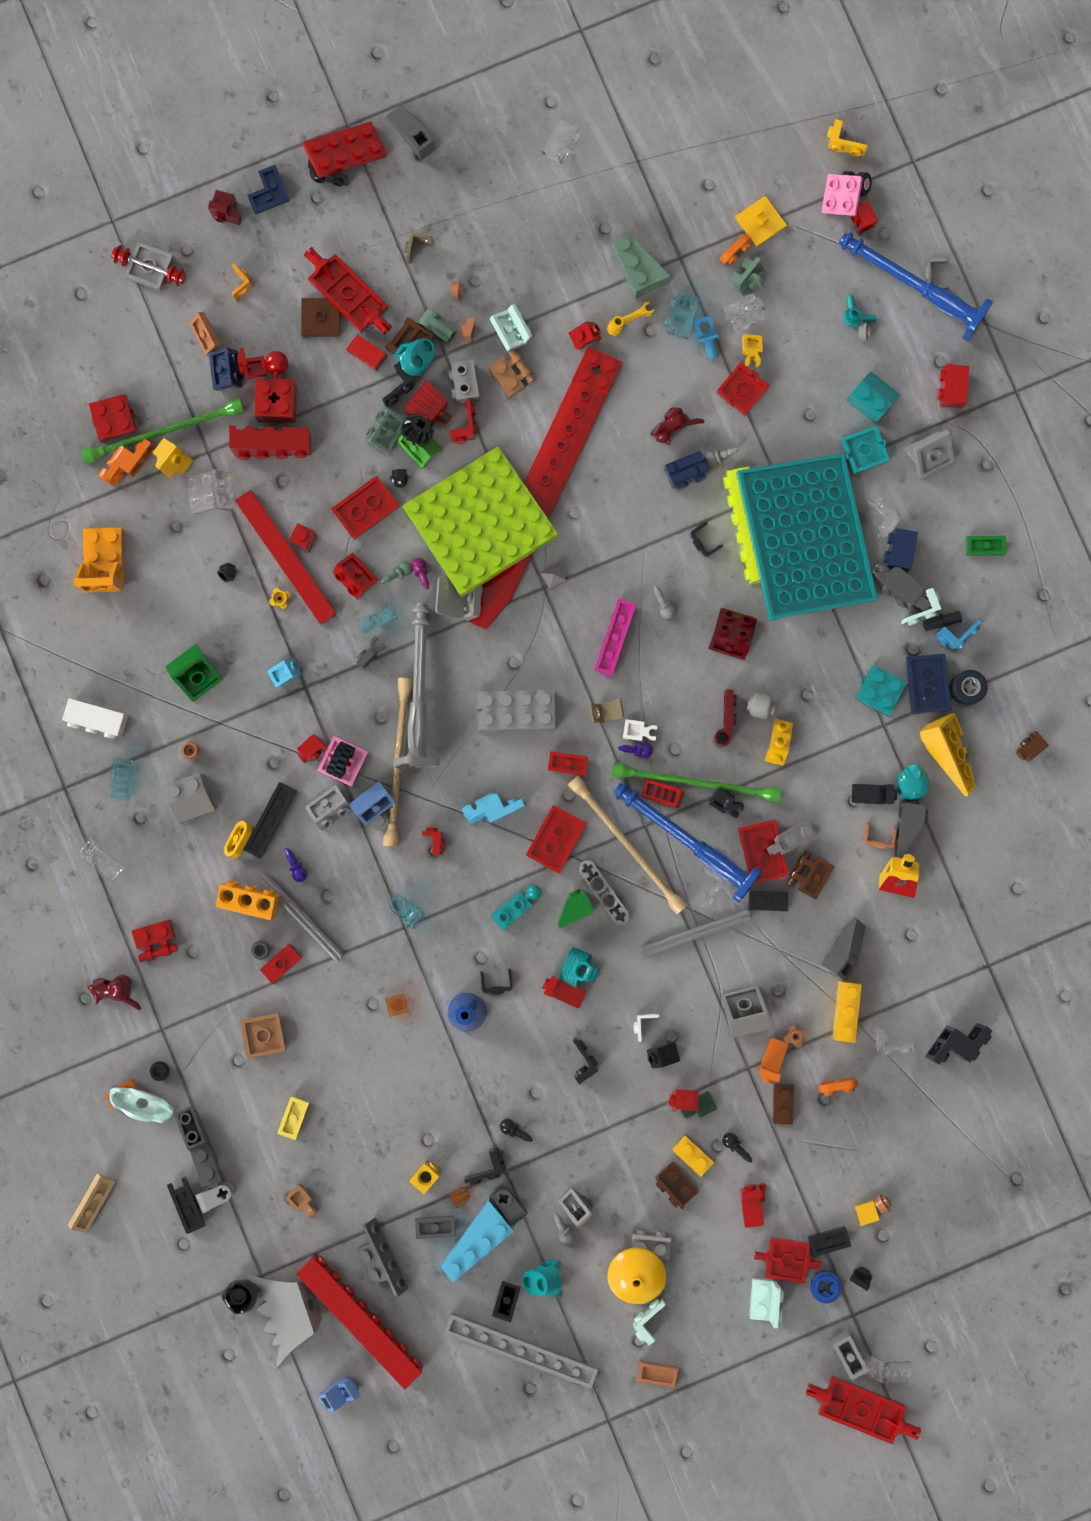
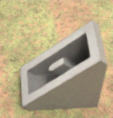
M572 1188L557 1201L578 1228L593 1215L589 1205Z

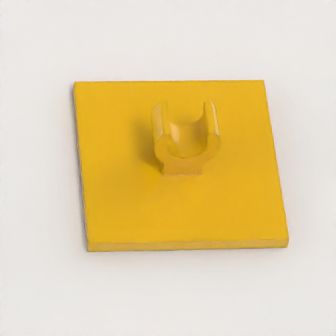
M766 196L735 216V219L746 234L751 237V241L756 247L787 227V224Z

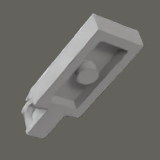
M807 819L775 836V844L766 849L769 855L778 852L783 855L817 837V834L810 820Z

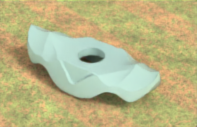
M114 1087L110 1090V1100L113 1107L123 1111L133 1119L144 1122L155 1121L164 1123L175 1113V1108L171 1104L151 1093L134 1088ZM140 1098L146 1099L148 1105L141 1107L137 1104V1100Z

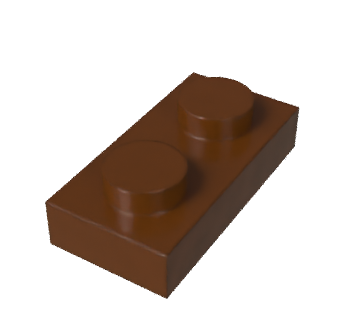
M774 1084L773 1124L793 1125V1084Z

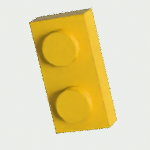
M686 1135L672 1148L700 1177L714 1164V1161Z

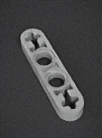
M589 860L583 861L579 865V872L613 922L618 925L626 924L629 920V913L596 865ZM591 864L593 867L591 872L593 875L597 872L599 876L593 877L589 882L587 878L590 875L587 872H582L584 869L583 865ZM596 879H600L604 883V887L601 890L593 888V882ZM612 895L615 902L612 906L605 905V896ZM618 903L621 906L620 908H617L620 913L624 912L626 914L624 916V921L616 920L615 918L617 917V914L615 913V911H613L612 913H610L609 911L610 909L615 908Z

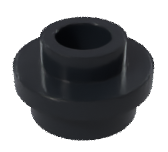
M163 1061L155 1062L150 1068V1075L156 1081L165 1080L169 1076V1066ZM159 1067L163 1069V1074H158L157 1069Z

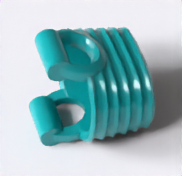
M427 338L418 339L410 343L401 344L394 357L400 360L401 367L407 374L422 377L436 354L435 345Z
M573 947L565 959L559 979L572 985V987L578 988L582 981L594 983L600 969L591 963V953ZM584 967H587V969H586V971H585V973H584V976H583V975H582V969H583Z
M548 1259L540 1264V1266L526 1271L522 1282L527 1293L534 1296L562 1297V1279L557 1270L561 1268V1261Z

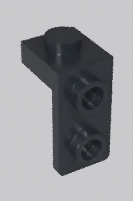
M310 159L308 160L311 179L315 182H328L338 187L348 186V177L344 174L334 173L319 178Z
M400 361L394 365V368L404 382L382 399L386 407L389 404H395L399 400V396L403 393H409L414 388L413 385H415L414 378L402 369Z
M852 784V803L891 805L897 800V789H895L894 784Z
M497 1147L490 1149L489 1154L493 1169L466 1176L464 1178L465 1184L475 1185L481 1183V1179L489 1177V1180L499 1178L500 1174L503 1173L502 1164L505 1163L502 1151L498 1152Z

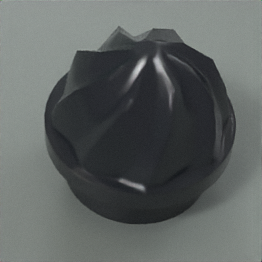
M392 470L390 480L393 485L398 488L407 485L409 479L407 470Z
M225 563L219 567L217 574L221 580L228 583L235 579L237 569L235 565Z

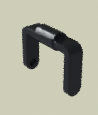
M707 521L690 533V537L693 540L692 543L698 552L701 551L704 557H709L723 547L721 544L707 553L700 539L694 534L708 524Z
M511 968L508 969L510 987L498 986L492 987V989H485L484 973L481 971L482 991L496 995L512 990Z

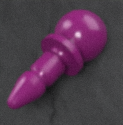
M416 558L411 563L412 570L415 572V576L420 578L422 586L428 590L429 581L426 575L428 573L426 562L422 558Z

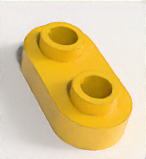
M239 821L235 825L224 847L226 856L235 859L242 854L252 834L251 824Z

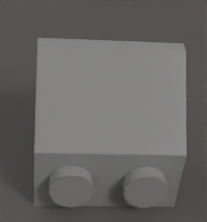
M198 773L163 785L168 804L178 823L216 811L204 774Z
M758 985L721 994L727 1022L733 1038L770 1029L768 1011Z

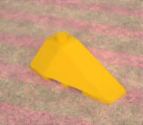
M952 712L927 724L919 733L929 753L965 796H969L975 790L976 785L971 765L966 762L967 748L962 746L960 736H963L962 728L955 712Z

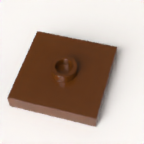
M301 298L302 337H340V312L326 298Z

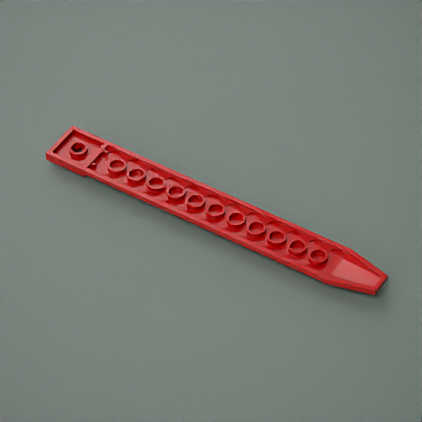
M589 346L524 482V485L548 520L622 365V361ZM598 367L602 374L595 376L592 369ZM533 553L482 584L481 613L479 617L469 620V623L485 630L489 628L511 601Z

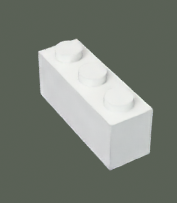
M68 698L62 720L68 722L67 726L78 729L79 726L86 727L85 731L97 734V731L104 732V737L115 739L116 736L122 738L128 715Z

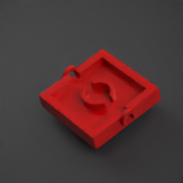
M740 362L716 393L727 401V404H730L731 407H734L746 416L770 385L758 377L759 374L756 371H751Z
M126 394L89 403L93 426L96 429L99 441L137 432L133 416H135L134 411L130 408Z

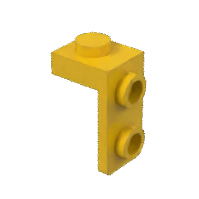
M835 119L833 126H829L827 137L830 138L828 148L838 153L847 152L856 157L864 156L868 145L839 139L843 121Z
M780 719L774 720L770 745L765 755L766 762L784 765L789 753L793 728L792 722Z

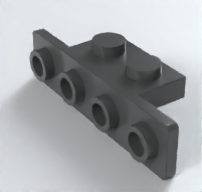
M373 1218L362 1226L370 1243L362 1245L356 1250L372 1284L387 1280L394 1296L398 1297L408 1290V1286L377 1219Z

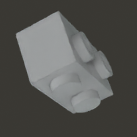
M473 359L451 363L452 369L448 370L449 379L454 381L455 386L451 388L452 398L457 399L458 405L466 404V399L469 398L471 403L479 402Z

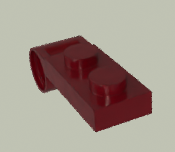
M733 690L724 691L723 729L718 730L713 736L714 744L720 748L726 747L731 743L733 725H736L737 715L733 714V706L737 705V695H733ZM718 734H725L727 742L720 743L717 738Z

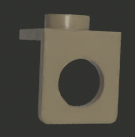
M411 232L410 241H406L405 244L408 263H411L414 244L433 245L432 236Z
M620 699L601 704H589L592 723H604L624 718L622 701ZM594 709L597 711V718L594 714Z

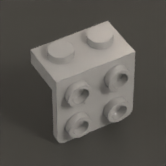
M440 576L437 582L435 612L466 621L479 617L481 613V595L483 593L482 585L461 597L450 579Z

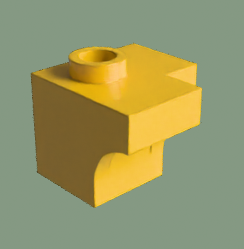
M165 438L152 452L157 457L155 467L170 479L175 472L182 476L193 462L183 451Z

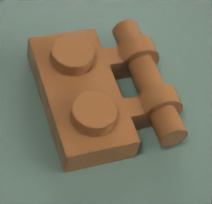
M515 349L508 352L512 358L510 361L507 362L505 357L502 356L488 366L489 371L509 399L525 389L522 384L523 380L526 379L529 384L535 381L532 375L533 372L530 368L526 367L522 361V356L517 354ZM516 365L521 371L519 375H516L512 369Z

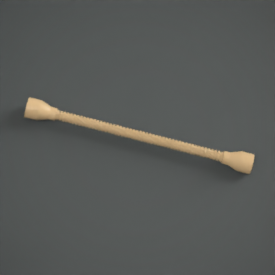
M398 678L397 688L401 703L398 718V737L396 740V759L403 756L406 705L413 689V679ZM394 768L393 793H391V796L395 800V804H392L390 808L391 815H389V824L384 834L383 846L398 847L399 836L395 822L397 820L396 812L398 810L397 800H399L398 790L400 788L399 778H401V769Z
M580 775L574 778L568 784L571 790L587 800L586 802L598 813L597 815L601 817L607 827L614 832L613 834L625 845L624 847L628 849L634 859L641 864L640 866L644 868L645 872L665 894L664 896L667 898L669 906L675 914L681 912L688 904L662 882L663 880L646 863L647 861L643 859L637 849L630 844L631 842L627 840L621 830L603 812L604 810L600 808L601 806L591 797V793L588 791L586 783Z

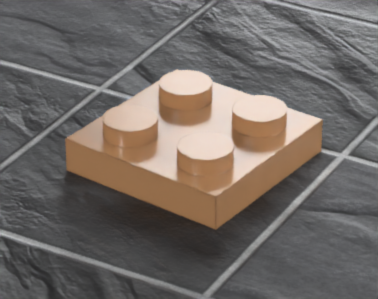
M279 1012L240 1020L247 1059L287 1050Z

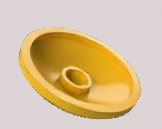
M639 1247L628 1248L619 1252L612 1259L608 1268V1283L612 1292L622 1301L630 1304H645L657 1298L663 1291L666 1283V1269L662 1260L652 1251ZM638 1280L640 1281V1283L635 1284L634 1281Z

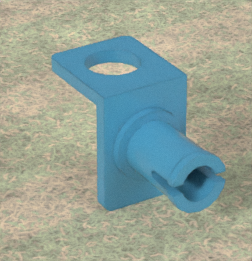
M712 316L694 320L697 340L705 344L707 358L719 357L715 340L720 337V334L715 332ZM703 321L710 325L706 333L701 332L699 329V325Z

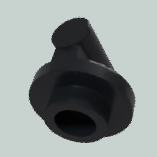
M864 1267L855 1268L850 1281L865 1291L870 1288L872 1280L870 1271Z

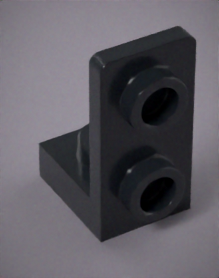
M575 1037L573 1039L574 1044L589 1064L588 1067L584 1065L576 1071L577 1075L574 1077L580 1085L598 1072L596 1066L599 1064L593 1055L589 1057L585 1052L588 1048L581 1039L578 1041Z

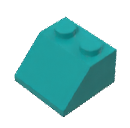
M870 371L851 393L847 401L877 424L900 394Z

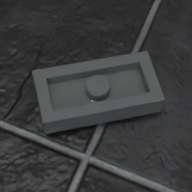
M454 1215L415 1218L416 1239L456 1236Z

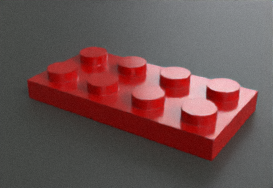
M371 121L303 142V147L319 178L387 156V151Z

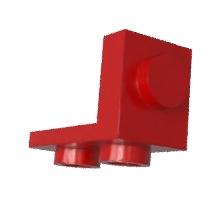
M240 348V355H237L240 374L244 373L245 380L266 377L267 370L264 365V356L246 358L244 348Z
M470 398L466 399L469 428L450 430L451 441L456 444H464L469 440H474V434H477L476 422H472V416L476 415L475 404H471Z
M551 975L550 979L546 978L542 989H545V995L552 996L576 1008L580 1007L586 994L585 990L579 987H572V985L565 981L563 982Z
M748 1184L744 1188H739L744 1226L746 1228L763 1226L761 1188L756 1186V1184Z

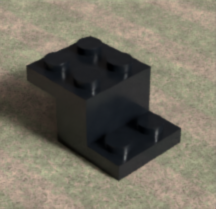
M976 1023L969 1035L966 1036L958 1029L946 1025L925 1057L940 1065L941 1062L944 1063L950 1055L948 1052L951 1051L960 1059L971 1063L972 1060L975 1061L980 1055L979 1050L982 1045H986L992 1037L990 1034L993 1030L985 1025Z

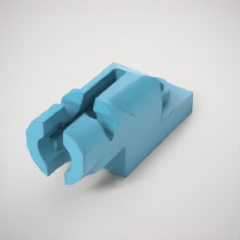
M488 794L475 801L477 805L476 810L470 804L461 809L470 825L474 822L485 820V817L488 818L491 824L525 806L522 799L517 800V798L506 802L507 806L503 807L498 794Z

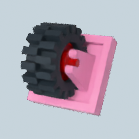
M333 736L317 771L353 787L369 752Z

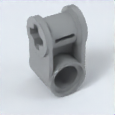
M224 1181L196 1193L195 1197L202 1213L227 1202L234 1195L235 1186L230 1181ZM221 1190H223V1191H226V1190H227L228 1193H227V1194H226V1193H223V1194H222Z

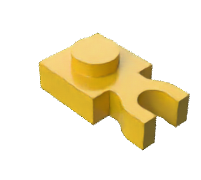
M744 334L742 337V354L747 355L745 366H749L750 360L755 361V367H759L761 364L760 356L763 353L762 336Z

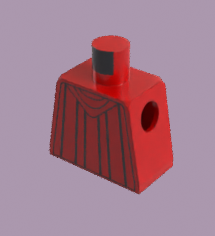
M427 379L404 407L407 414L411 416L414 413L418 416L423 415V418H429V423L433 425L437 420L447 425L452 418L445 411L448 407L447 400Z

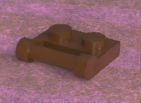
M407 317L403 327L391 343L388 342L385 348L395 355L398 350L397 346L411 328L414 329V332L405 343L422 338L433 341L435 337L428 330Z

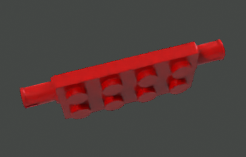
M313 247L309 248L310 252L307 250L304 257L315 266V271L308 277V281L360 333L371 324H374L383 335L387 334L386 330L389 332L392 325L381 315L388 309V305L336 254L326 259L322 258Z
M833 1375L826 1389L811 1383L808 1384L809 1389H806V1396L821 1401L818 1414L892 1445L898 1434H904L915 1440L919 1438L917 1434L920 1435L921 1428L905 1422L903 1418L906 1406L902 1403Z

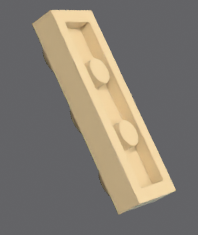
M96 1174L68 1224L70 1229L83 1233L88 1232L116 1182L113 1178Z

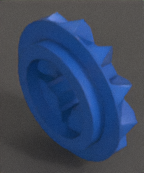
M823 1271L816 1273L815 1277L811 1280L810 1289L816 1300L822 1303H831L840 1296L842 1284L838 1276L833 1272ZM821 1281L825 1282L826 1284L830 1282L829 1288L831 1293H829L825 1289L821 1290L823 1287Z

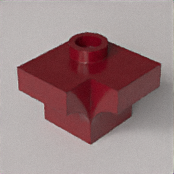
M216 190L212 201L210 200L208 205L214 220L220 223H225L226 221L237 225L241 223L242 217L239 211L235 210L237 200L234 194Z

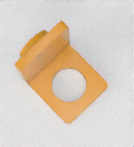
M233 263L234 271L244 281L243 284L232 292L234 299L237 301L253 287L248 280L250 276L243 268L240 270Z

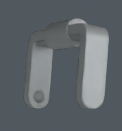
M929 259L927 261L925 269V281L927 283L933 280L931 264L948 263V259ZM937 285L945 290L949 289V285Z

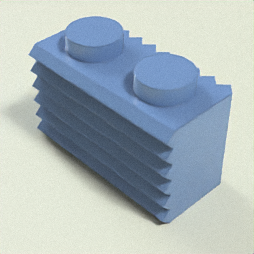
M378 781L349 805L360 821L367 826L368 823L374 821V818L383 814V811L392 807V804H395V800L383 784Z

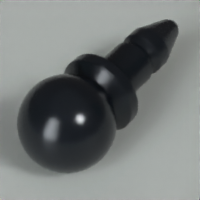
M511 1119L501 1121L500 1130L502 1133L510 1134L511 1137L517 1136L524 1141H533L532 1137L519 1129V1125L514 1124Z
M726 1133L722 1138L723 1145L726 1148H731V1152L736 1150L744 1160L751 1163V1156L740 1146L742 1142L738 1141L735 1134Z

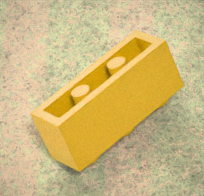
M838 981L832 1039L856 1043L862 984Z

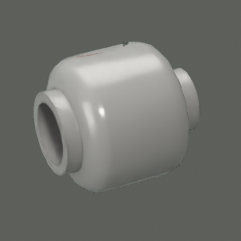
M755 693L754 696H750L747 706L751 716L764 720L768 719L770 714L774 715L776 704L773 703V697L762 693Z

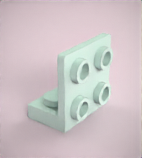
M752 1278L749 1317L754 1320L770 1321L773 1328L778 1329V1323L782 1322V1311H780L779 1307L780 1303H783L784 1292L776 1280Z

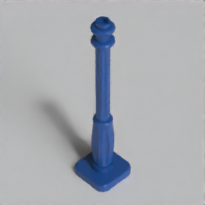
M852 232L849 234L844 233L839 242L842 245V250L850 249L852 256L858 254L922 293L923 298H926L945 313L964 321V324L968 327L962 339L967 342L993 303L990 299H986L980 309L971 307L950 291L933 284V282H925L864 245L863 239L859 241L854 239Z
M620 783L616 787L614 793L617 800L620 798L625 800L626 807L633 806L694 851L693 855L697 856L711 870L735 884L734 886L738 890L734 894L733 899L738 903L741 902L763 872L761 868L755 867L750 873L744 872L723 853L709 846L705 841H698L640 798L638 791L632 792L629 790L627 783L624 785Z

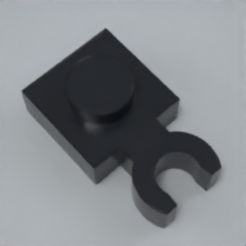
M718 787L708 800L709 805L722 813L729 810L730 814L735 818L739 816V812L735 811V808L744 810V804L738 801L734 802L735 796L721 787Z

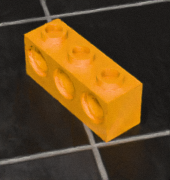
M227 880V882L220 884L216 907L267 920L277 917L281 895L275 894L274 890H258L257 886L249 884L245 886L238 885L239 882L234 880ZM228 890L233 893V899L228 897ZM246 895L251 897V904L246 901ZM264 899L270 902L269 908L264 905Z

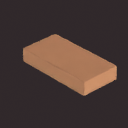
M640 1360L637 1382L676 1388L679 1368L677 1366Z

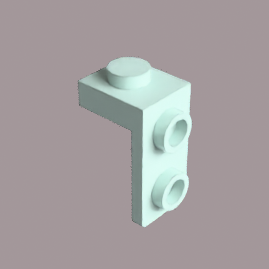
M933 588L924 591L922 595L930 602L929 609L901 621L902 625L908 623V626L918 623L919 618L926 617V619L937 616L936 612L941 610L938 592H935Z
M663 1297L652 1301L646 1312H640L634 1318L633 1326L637 1331L635 1333L642 1343L646 1342L649 1346L655 1341V1338L644 1324L666 1305Z

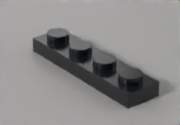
M281 782L278 783L243 849L244 851L260 859L262 858L297 790Z

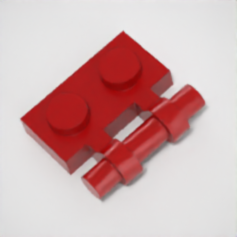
M170 919L132 930L136 949L143 947L145 949V953L138 955L140 962L146 960L148 962L153 961L156 957L163 955L166 957L178 951L177 944L169 945L168 940L175 938ZM161 942L162 948L152 949L151 945Z

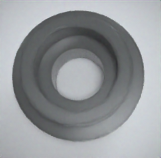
M257 941L253 944L251 952L254 958L264 960L269 957L271 947L266 941ZM260 946L265 949L263 954L258 952Z

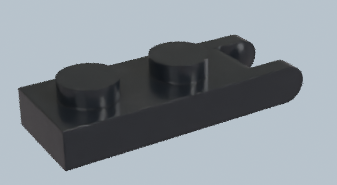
M184 1177L182 1178L183 1187L175 1190L172 1183L167 1184L185 1232L189 1234L205 1227L206 1224L188 1179Z

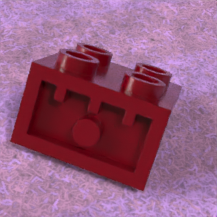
M721 608L708 649L745 660L751 645L757 618Z

